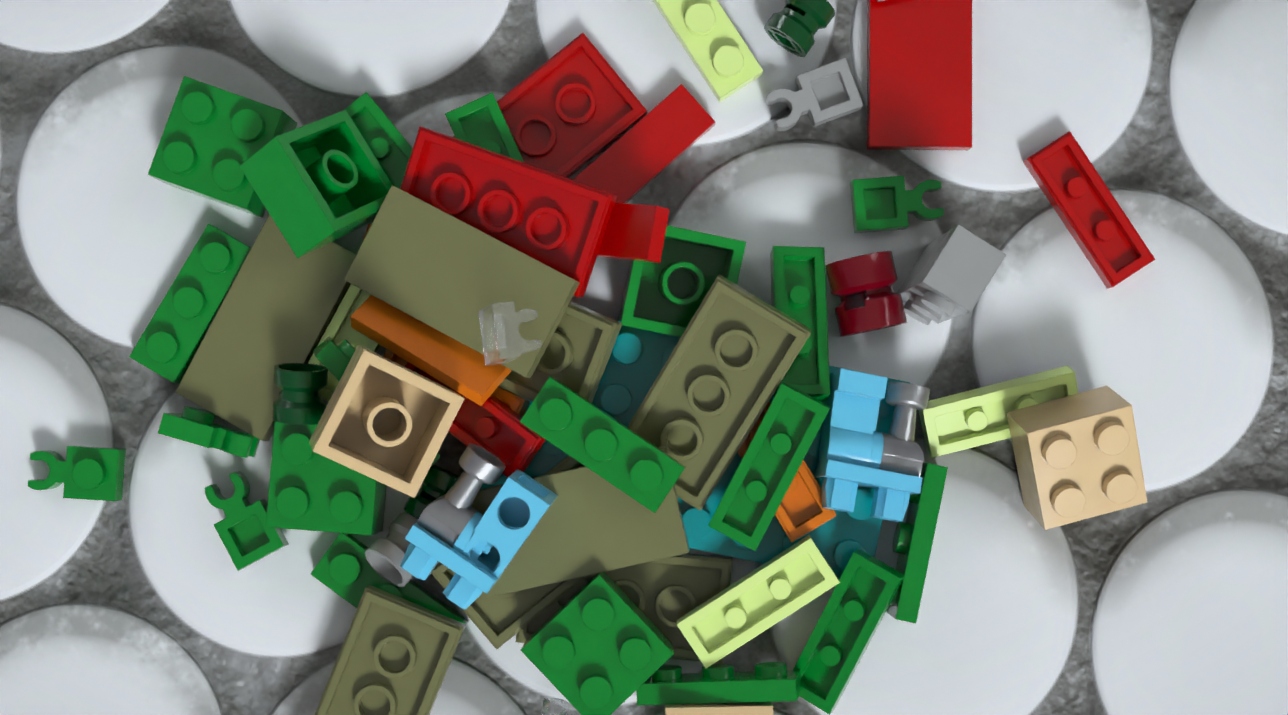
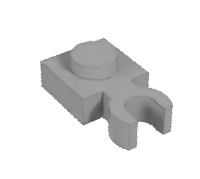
M846 58L797 75L795 81L799 91L793 92L784 88L776 89L770 92L765 99L767 106L782 102L788 105L790 109L788 117L781 118L775 122L774 127L776 131L791 129L796 125L800 116L808 114L812 126L815 127L859 111L863 107Z

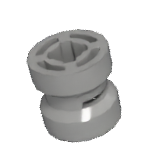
M405 512L400 513L390 524L389 534L386 538L376 539L365 551V556L370 566L382 578L398 587H404L413 577L412 574L401 568L400 565L410 544L405 537L418 519Z

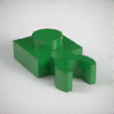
M904 175L853 179L850 182L854 233L904 230L909 227L908 214H913L922 221H933L944 215V209H928L922 202V195L925 192L940 190L942 188L941 182L938 180H925L919 183L913 190H905Z
M184 406L182 414L163 413L158 434L207 448L219 449L244 458H248V456L255 457L260 439L251 434L228 429L229 427L213 423L215 414L188 406Z
M67 446L66 460L55 451L30 453V460L45 461L49 466L50 472L46 479L28 480V487L34 490H48L64 483L63 498L120 501L122 500L126 449Z
M240 471L229 475L230 480L235 486V491L231 498H225L217 484L205 487V495L209 503L218 509H223L227 517L215 523L214 527L237 571L250 566L289 544L281 528L265 527L267 502L265 499H261L250 504L248 500L250 484L246 476Z

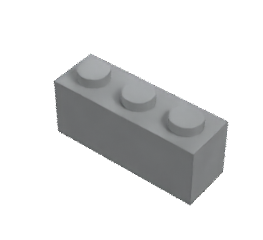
M957 225L925 247L897 293L901 294L902 301L905 302V313L919 322L929 325L932 320L936 323H941L971 312L1006 257V254L962 226Z

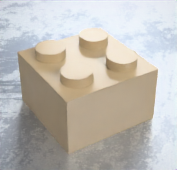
M358 345L309 440V444L313 452L415 498L465 398L443 385Z
M1103 386L1006 412L1023 503L1044 530L1148 503L1132 405L1110 387Z

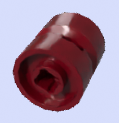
M892 251L851 257L825 266L831 294L840 297L841 301L834 309L840 337L907 323L902 296L893 292L891 288L898 280Z

